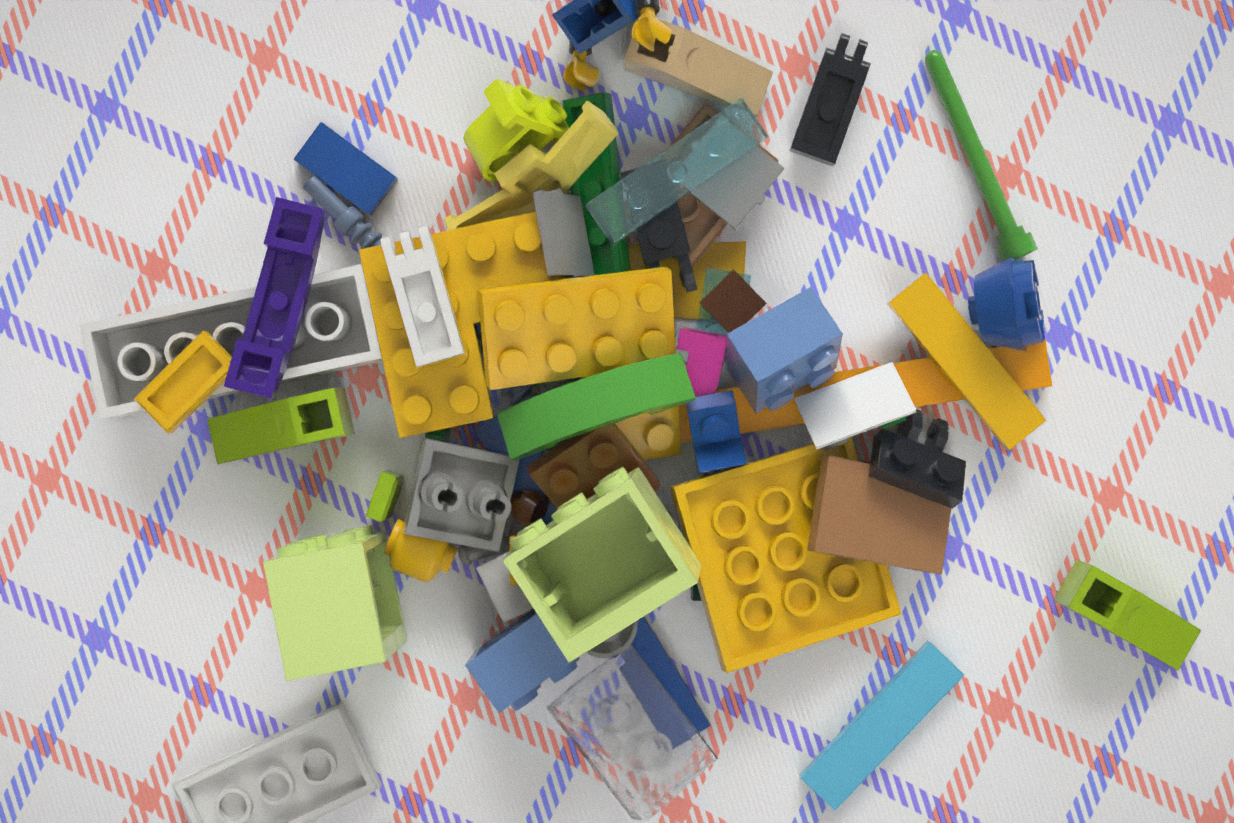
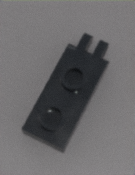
M841 33L835 50L827 47L825 49L789 149L790 152L832 167L838 158L871 65L870 62L863 60L868 46L867 41L859 39L853 56L845 54L850 35Z

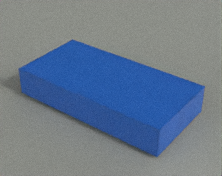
M322 122L319 123L294 157L296 162L370 216L373 215L398 181L396 176Z

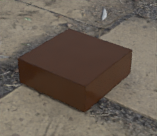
M734 269L699 302L727 333L746 324L767 304Z

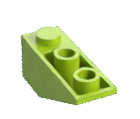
M345 388L325 389L207 419L217 464L355 434Z
M1079 560L1075 561L1053 599L1055 602L1178 671L1201 632V629L1136 589L1099 568Z

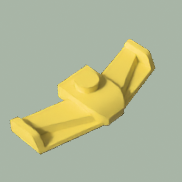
M586 101L582 106L584 112L547 154L531 144L514 154L508 163L494 173L503 190L458 217L451 214L444 218L448 230L535 212L532 192L539 190L552 191L560 188L563 194H567L570 187L618 136L619 131L601 109Z

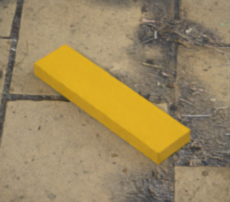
M927 273L922 274L886 303L1005 450H1011L1047 421Z

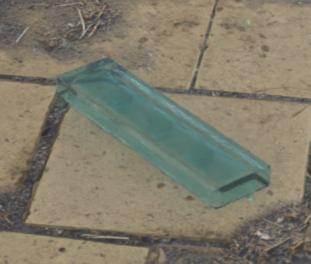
M741 97L589 201L585 207L610 243L615 245L757 147L769 136Z

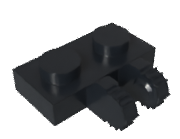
M916 409V413L906 416V420L901 422L899 434L882 428L873 437L869 477L951 509L963 501L966 461L942 452L949 435V424L947 421L940 418L933 419L926 432L925 445L917 442L923 424V413L920 410Z

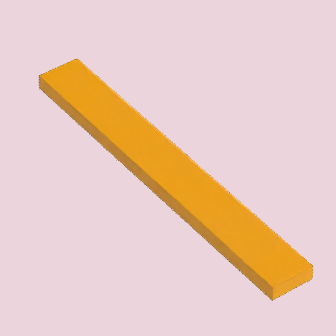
M1043 340V343L1026 346V351L1005 347L988 348L1022 391L1053 386L1046 340ZM930 357L893 363L915 407L965 400ZM883 365L837 371L830 379L819 386L812 388L807 384L793 392L794 397L779 409L770 411L767 407L757 414L739 387L716 390L715 393L733 390L740 434L802 425L805 423L795 403V398ZM686 404L679 406L680 443L692 441Z

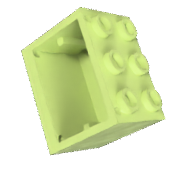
M623 466L598 482L599 484L593 488L596 492L595 495L586 499L581 492L557 508L558 511L551 515L554 521L545 525L543 520L539 519L517 533V537L509 542L513 549L503 559V562L569 663L698 583L702 564L639 467L627 473Z
M372 525L345 530L326 538V534L302 538L296 542L288 543L286 546L277 547L278 556L263 562L286 681L383 663L407 641L394 570L390 566V556L384 554L388 542L386 531L373 534Z

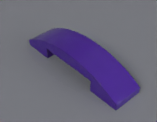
M276 197L263 243L267 247L243 337L242 340H236L224 387L270 399L275 398L290 360L309 297L324 225L325 210L323 208Z

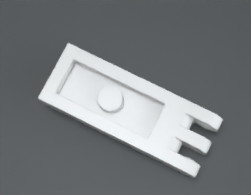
M429 226L418 228L419 238L423 245V248L415 249L410 231L399 234L404 251L403 254L397 255L396 247L391 237L381 239V246L416 367L466 354Z

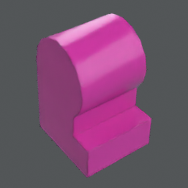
M682 327L679 332L676 349L689 351L685 366L695 397L715 394L726 353L727 336Z

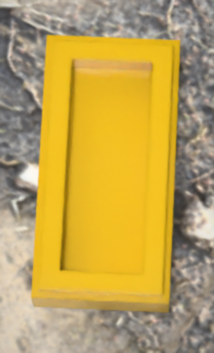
M202 331L134 400L167 434L173 433L225 382L232 356L208 331Z

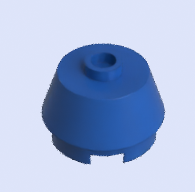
M1012 256L975 275L974 296L968 297V309L971 324H978L984 344L1026 351V346L1043 343V340H1045L1044 314L1040 305L1037 287L1039 286V279L1034 260L1015 261Z

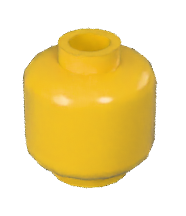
M398 519L384 551V554L390 556L391 568L394 571L426 583L431 582L439 571L448 574L458 547L451 545L449 542L407 535L403 532L405 521Z

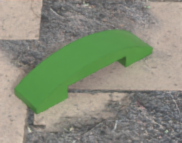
M677 353L629 364L580 379L523 401L498 413L497 416L510 459L514 461L557 447V442L647 412L653 415L695 401L696 397L682 354Z

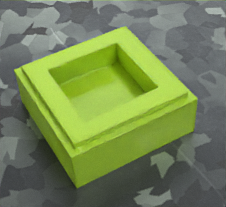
M390 470L381 471L365 517L379 522L391 518L405 479L402 474Z

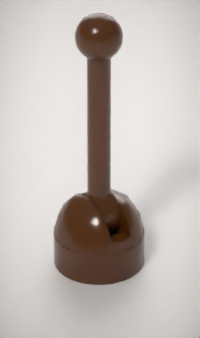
M531 488L520 489L511 496L510 515L518 524L527 527L535 521L543 519L549 506V498L545 494Z

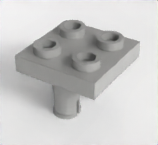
M424 438L403 532L407 535L499 552L506 518L511 512L510 500L520 459L512 461L510 456L506 454Z

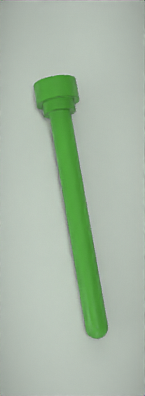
M937 50L928 52L925 56V64L1000 235L996 236L999 245L995 249L1001 262L1012 256L1016 260L1038 250L1031 232L1026 233L1023 225L1017 226L943 54Z

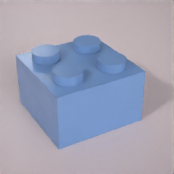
M812 287L728 333L727 370L756 414L767 407L770 411H773L787 404L794 397L793 392L807 384L812 388L819 386L834 375L843 333Z
M532 609L476 649L465 666L498 713H500L509 706L514 711H517L527 705L538 695L537 690L541 687L542 682L549 677L554 683L562 680L578 667L576 662L580 658L578 657L570 663L567 661L536 611Z

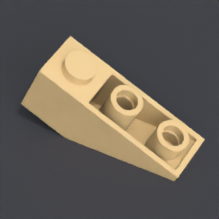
M663 20L660 21L671 29V37L666 44L656 39L653 52L642 46L633 37L631 38L624 58L625 71L755 117L758 116L773 71L686 28Z

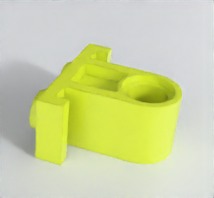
M496 78L483 91L491 105L469 125L463 139L483 178L487 181L497 182L498 180L494 173L508 163L514 154L522 151L529 144L539 150L545 147L551 140L556 144L569 129L565 121L567 113L561 104L550 96L544 98L532 93L523 85L514 86Z

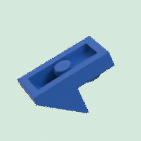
M733 390L696 397L695 401L686 403L697 473L700 474L747 464L740 437Z

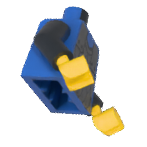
M570 0L552 14L569 39V53L573 55L563 73L565 82L582 92L586 90V86L593 87L598 79L599 69L585 62L586 56L592 54V47L636 19L637 21L632 27L631 35L638 43L651 52L654 51L656 39L663 44L668 43L671 37V29L655 17L660 10L659 0Z

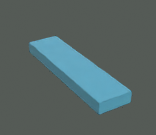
M927 640L799 774L800 778L835 811L962 679L964 674Z

